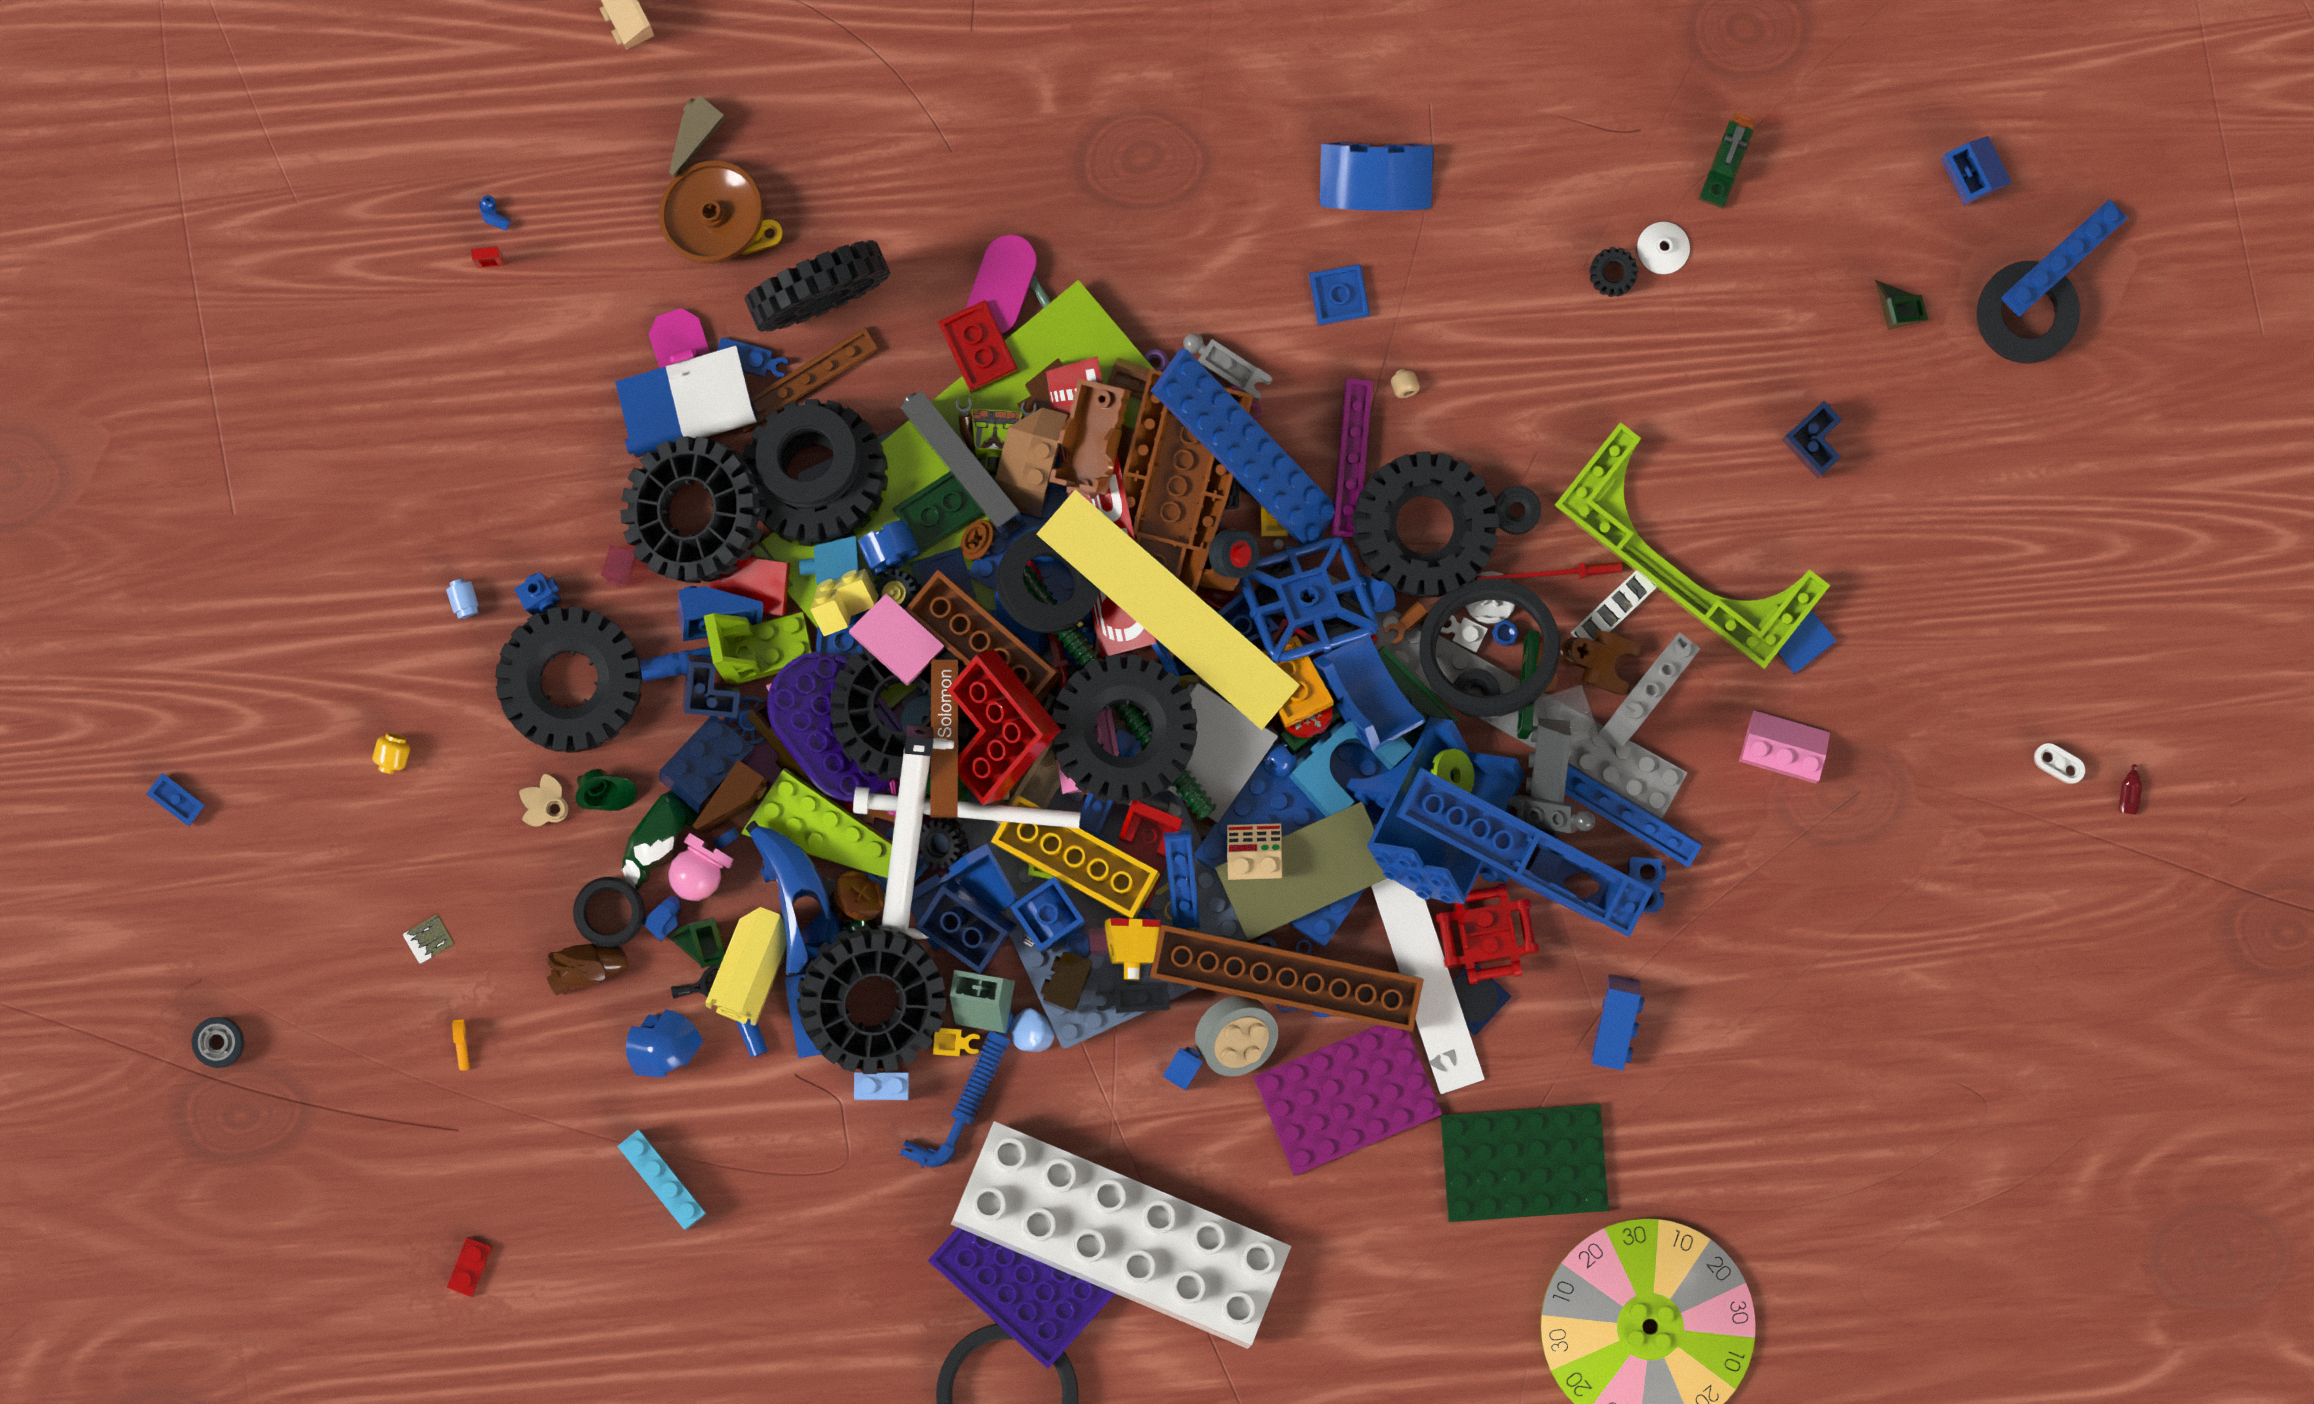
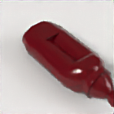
M2133 764L2131 766L2132 770L2122 782L2119 812L2136 815L2140 806L2142 783L2137 772L2138 766Z

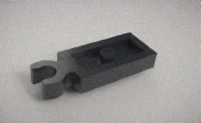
M1168 982L1114 986L1115 994H1109L1104 990L1096 992V996H1104L1107 999V1003L1104 1006H1097L1098 1011H1106L1111 1006H1116V1014L1170 1010Z

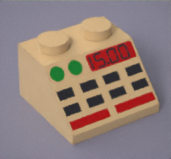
M1281 823L1227 825L1228 880L1283 878Z

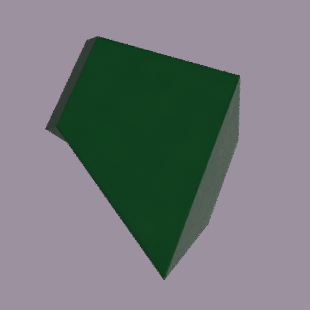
M1875 280L1888 330L1928 320L1922 295H1914Z
M715 917L688 923L667 936L700 964L701 968L721 964L725 956L719 925Z

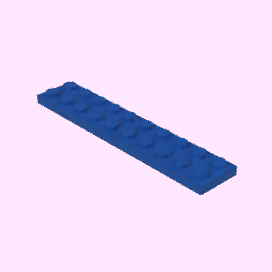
M1180 348L1151 392L1300 545L1318 541L1333 520L1335 503L1187 349Z

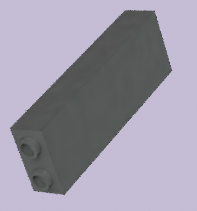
M920 391L917 394L912 393L906 397L901 409L907 419L1003 538L1006 539L1023 526L1026 522L1018 509L924 393Z

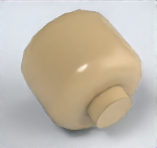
M1401 369L1391 379L1392 388L1398 398L1411 397L1420 389L1416 374L1413 371Z

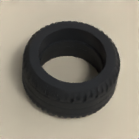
M601 877L592 880L580 890L575 899L573 917L578 931L591 943L600 947H619L630 942L639 933L643 925L642 921L645 918V907L639 892L631 884L617 877ZM600 891H619L627 897L631 904L632 915L630 922L625 929L617 934L604 935L598 933L588 922L586 914L588 903Z

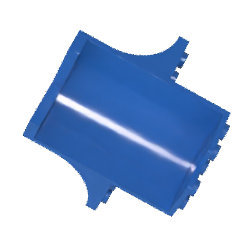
M1430 717L1415 748L1404 761L1395 768L1375 777L1364 779L1350 778L1347 789L1356 803L1362 801L1364 806L1369 804L1385 809L1367 847L1374 860L1383 870V875L1386 878L1395 880L1402 886L1414 891L1422 899L1428 900L1433 898L1442 900L1445 903L1455 902L1464 904L1478 873L1489 882L1499 881L1506 883L1508 877L1504 875V872L1397 817L1396 814L1419 769L1423 768L1431 772V769H1434L1435 763L1432 762L1435 756L1443 750L1458 749L1463 751L1469 757L1474 769V786L1471 794L1507 813L1511 807L1508 805L1507 800L1516 795L1525 777V773L1517 759L1470 752L1453 720ZM1451 770V772H1450V777H1451V780L1453 781V779H1454V774H1453V771Z

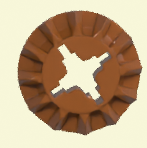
M986 520L973 522L962 536L960 544L962 555L974 562L976 559L982 560L984 554H990L989 549L995 545L993 539L997 535L993 531L994 526Z

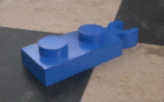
M721 337L717 351L737 346L743 372L764 378L767 371H771L775 377L780 379L785 376L784 373L778 372L776 368L779 364L788 365L789 361L786 358L778 357L771 359L772 351Z

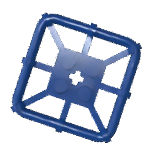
M1342 537L1325 538L1295 548L1292 546L1285 547V551L1259 558L1254 571L1248 576L1240 578L1239 583L1250 608L1249 616L1251 621H1255L1265 650L1275 663L1291 661L1321 651L1324 653L1330 652L1331 648L1376 634L1379 628L1377 616L1365 589L1367 586L1365 579L1360 576L1350 548ZM1330 548L1320 567L1302 572L1297 560L1298 557ZM1340 552L1351 580L1332 585L1327 571L1337 553ZM1288 561L1294 575L1277 579L1258 569ZM1250 579L1275 589L1280 601L1260 607ZM1355 591L1365 617L1342 608L1336 595ZM1308 593L1310 597L1314 596L1315 599L1310 603L1302 601L1304 594ZM1284 611L1289 625L1276 647L1264 617ZM1339 617L1361 627V629L1328 638L1322 621ZM1314 624L1320 641L1284 651L1296 629Z

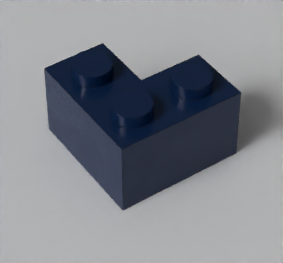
M1823 401L1782 439L1817 478L1822 476L1841 458L1824 437L1842 419Z
M688 654L682 703L683 711L686 714L737 718L740 697L739 687L732 684L714 683L716 667L713 664L712 656Z

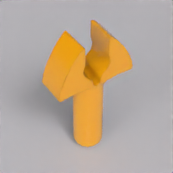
M464 1019L453 1020V1041L456 1044L459 1070L465 1071L470 1068L466 1045V1027Z

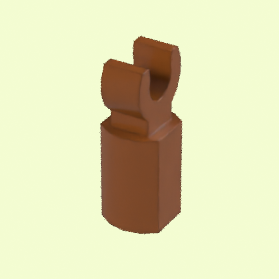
M1416 602L1398 618L1399 622L1397 624L1392 623L1386 626L1384 633L1386 634L1392 629L1396 630L1398 637L1393 640V643L1397 644L1402 640L1405 631H1412L1426 619L1429 613L1421 603Z

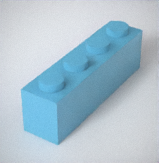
M638 1129L617 1146L684 1230L689 1229L707 1214L705 1209L641 1130Z

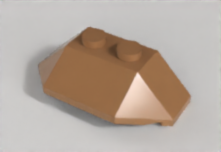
M1041 408L1008 427L995 479L1006 496L1021 513L1042 518L1051 483L1049 482L1051 470L1055 468L1060 444L1058 443L1060 431L1067 421L1068 414Z

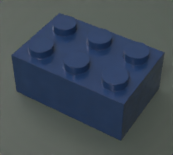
M710 716L660 769L659 780L699 814L709 803L737 760L743 764L748 762L752 757L753 747L717 716Z
M951 879L942 885L915 928L981 974L991 966L1017 924Z

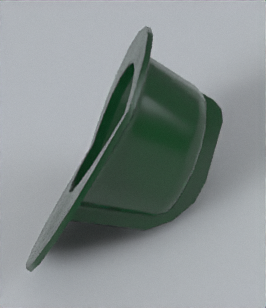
M603 769L590 770L577 778L578 789L575 794V800L577 805L583 809L619 811L631 805L637 796L636 786L631 780L611 776Z

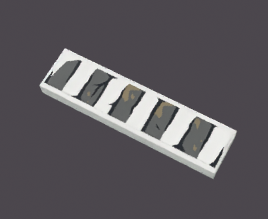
M1635 571L1571 631V635L1576 638L1594 640L1597 630L1610 632L1657 587Z

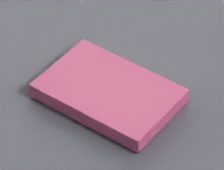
M887 594L849 630V634L907 686L931 663V660H934L945 649V646Z

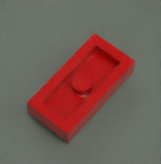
M466 1237L447 1288L473 1297L492 1247Z

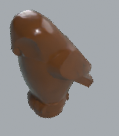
M595 944L574 945L561 951L550 952L546 959L548 966L553 969L551 970V975L547 976V980L556 996L561 993L567 995L572 989L596 984L609 975L627 970L629 966L623 949L617 947H597Z

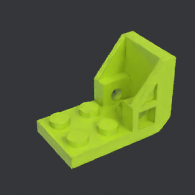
M803 612L756 625H751L745 617L718 613L704 615L713 664L726 683L740 684L777 674L793 659L813 652L806 616Z

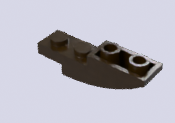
M767 700L753 708L746 716L780 754V757L775 761L782 770L784 768L788 769L822 793L809 779L774 732L768 716Z

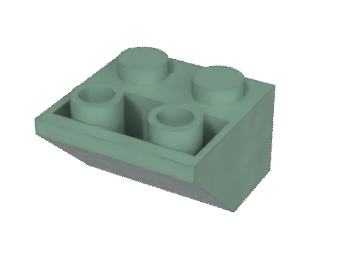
M954 970L950 1000L955 1024L1006 1033L1015 980Z

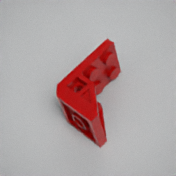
M1135 800L1131 802L1116 849L1160 873L1158 880L1143 905L1144 908L1149 909L1167 866L1164 833L1181 831L1183 819Z

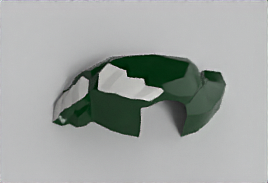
M671 790L660 795L628 838L621 869L626 882L631 884L636 890H639L642 884L649 880L651 869L662 866L676 857L678 854H673L672 851L674 850L678 835L686 825L694 828L693 824L701 812L698 814Z

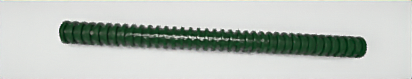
M1026 564L1023 571V581L1027 591L1037 601L1047 605H1058L1057 598L1053 599V593L1047 591V585L1043 586V580L1036 577L1038 575L1036 572H1032L1033 567ZM1078 625L1065 631L1053 633L1059 636L1058 640L1060 642H1064V648L1068 647V653L1075 656L1073 660L1080 663L1078 665L1080 668H1084L1086 664L1096 659L1098 661L1104 660L1098 657V651L1094 652V646L1087 643L1089 641L1088 638H1083L1084 633L1077 630L1079 628ZM1125 703L1109 705L1111 708L1114 707L1116 709L1114 711L1115 714L1119 713L1121 716L1119 719L1126 722L1125 727H1130V733L1136 735L1135 740H1140V746L1146 748L1151 741L1148 733L1152 732L1148 717L1143 716L1144 712L1132 704L1125 706ZM1185 769L1171 786L1176 787L1177 794L1181 793V799L1188 802L1186 804L1187 807H1192L1191 812L1198 815L1196 817L1197 820H1203L1216 810L1217 805L1216 803H1211L1212 798L1205 795L1207 793L1206 790L1202 791V785L1200 783L1197 784L1195 782L1197 779L1190 776L1191 771Z

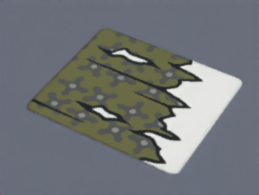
M434 915L403 934L419 963H423L454 944L438 915Z

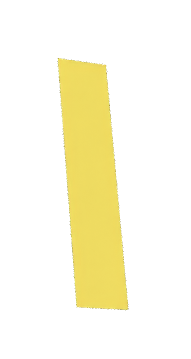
M1077 490L1073 491L1037 533L1043 541L1261 730L1300 686Z

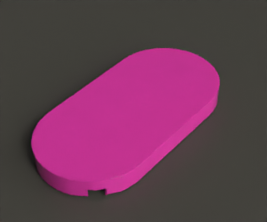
M1004 235L995 239L988 246L966 308L986 300L1002 335L1011 331L1017 324L1037 268L1035 251L1027 240L1017 235Z

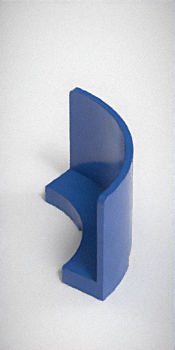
M1340 141L1321 143L1320 205L1328 208L1373 211L1429 209L1432 201L1433 145L1406 143L1384 144V147H1370V144Z
M1371 636L1338 646L1313 660L1327 690L1331 688L1339 701L1335 705L1345 722L1350 720L1353 722L1357 731L1355 732L1356 736L1372 752L1426 722L1424 716L1411 705L1390 676L1375 648Z
M986 843L950 865L949 869L945 871V876L941 877L938 873L913 888L911 913L917 923H919L942 885L951 879L998 912L1012 905L1018 898ZM930 938L927 939L933 950L941 948L940 945Z

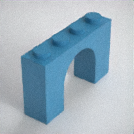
M1351 720L1345 725L1340 721L1330 731L1332 736L1326 742L1321 739L1310 749L1313 754L1306 760L1303 757L1299 758L1294 771L1289 776L1326 817L1352 806L1355 802L1335 781L1330 771V757L1337 747L1346 743L1364 745L1356 736L1355 732L1357 731ZM1400 736L1374 750L1373 753L1391 770L1413 748Z

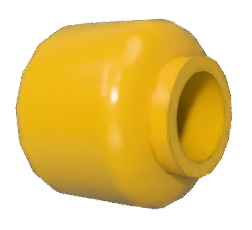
M386 733L385 736L377 739L372 760L379 765L378 770L393 774L394 770L405 768L410 745L406 742L405 737L395 733Z

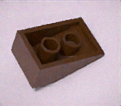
M737 760L693 824V827L706 834L754 807L759 801H763L770 790L771 782Z

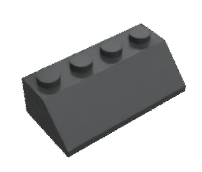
M1538 718V726H1533L1531 742H1536L1535 752L1530 751L1528 762V767L1533 768L1532 777H1527L1525 793H1530V797L1564 803L1571 740L1570 721ZM1537 828L1555 838H1560V831Z

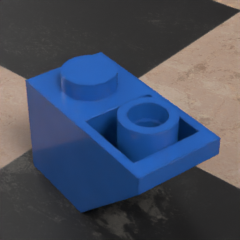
M1189 1047L1185 1051L1179 1048L1162 1077L1181 1089L1186 1090L1203 1063L1199 1060L1201 1055Z

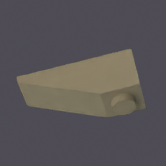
M700 95L696 100L690 99L683 108L685 113L682 115L669 170L670 176L673 179L686 168L725 121L724 115Z

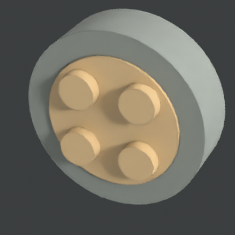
M1237 995L1227 997L1210 1007L1200 1019L1195 1032V1044L1198 1052L1213 1071L1224 1076H1240L1255 1070L1269 1058L1278 1040L1277 1023L1265 1006L1257 999Z

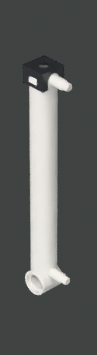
M906 725L882 926L891 927L895 933L901 931L911 936L912 939H928L929 937L916 928L908 927L930 756H932L933 749H953L954 741L934 738L933 727Z

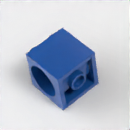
M1055 876L1010 906L1012 913L1041 955L1086 926L1085 920Z

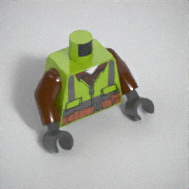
M968 396L969 404L967 407H961L959 405V398H957L956 407L961 411L958 417L960 434L970 450L975 451L976 458L986 459V471L997 472L1008 427L1038 410V403L1034 402L1033 411L1026 409V399L1021 404L1022 412L972 409L971 413H969L972 405L971 398Z

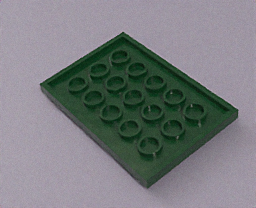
M1601 1104L1440 1115L1448 1222L1609 1211Z

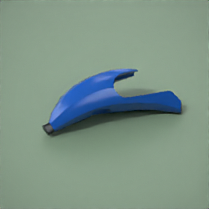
M754 820L745 829L752 837L770 873L777 879L779 886L778 898L787 941L786 975L796 976L804 970L808 963V955L795 918L793 904L801 897H812L819 903L826 922H829L831 920V911L827 891L816 866L799 845L791 838L773 829L758 826Z

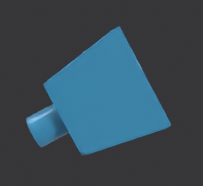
M856 536L814 546V558L799 559L800 575L815 574L816 584L819 585L828 579L834 581L842 578L845 573L851 570L860 571L858 539Z

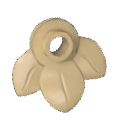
M543 774L540 788L529 787L519 791L522 803L529 809L522 818L528 825L538 827L548 821L557 823L566 818L569 811L568 804L562 798L560 783L552 776ZM553 805L560 806V812L558 814L551 813V807Z

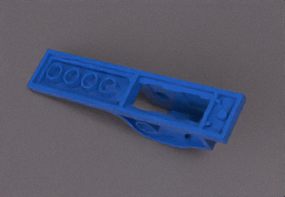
M1423 768L1419 769L1396 814L1397 817L1504 872V875L1513 881L1594 922L1604 924L1627 937H1630L1654 890ZM1535 847H1538L1539 850L1529 870L1525 869ZM1578 872H1585L1591 875L1593 880L1598 883L1599 890L1588 897L1577 898L1576 895L1564 886V880Z

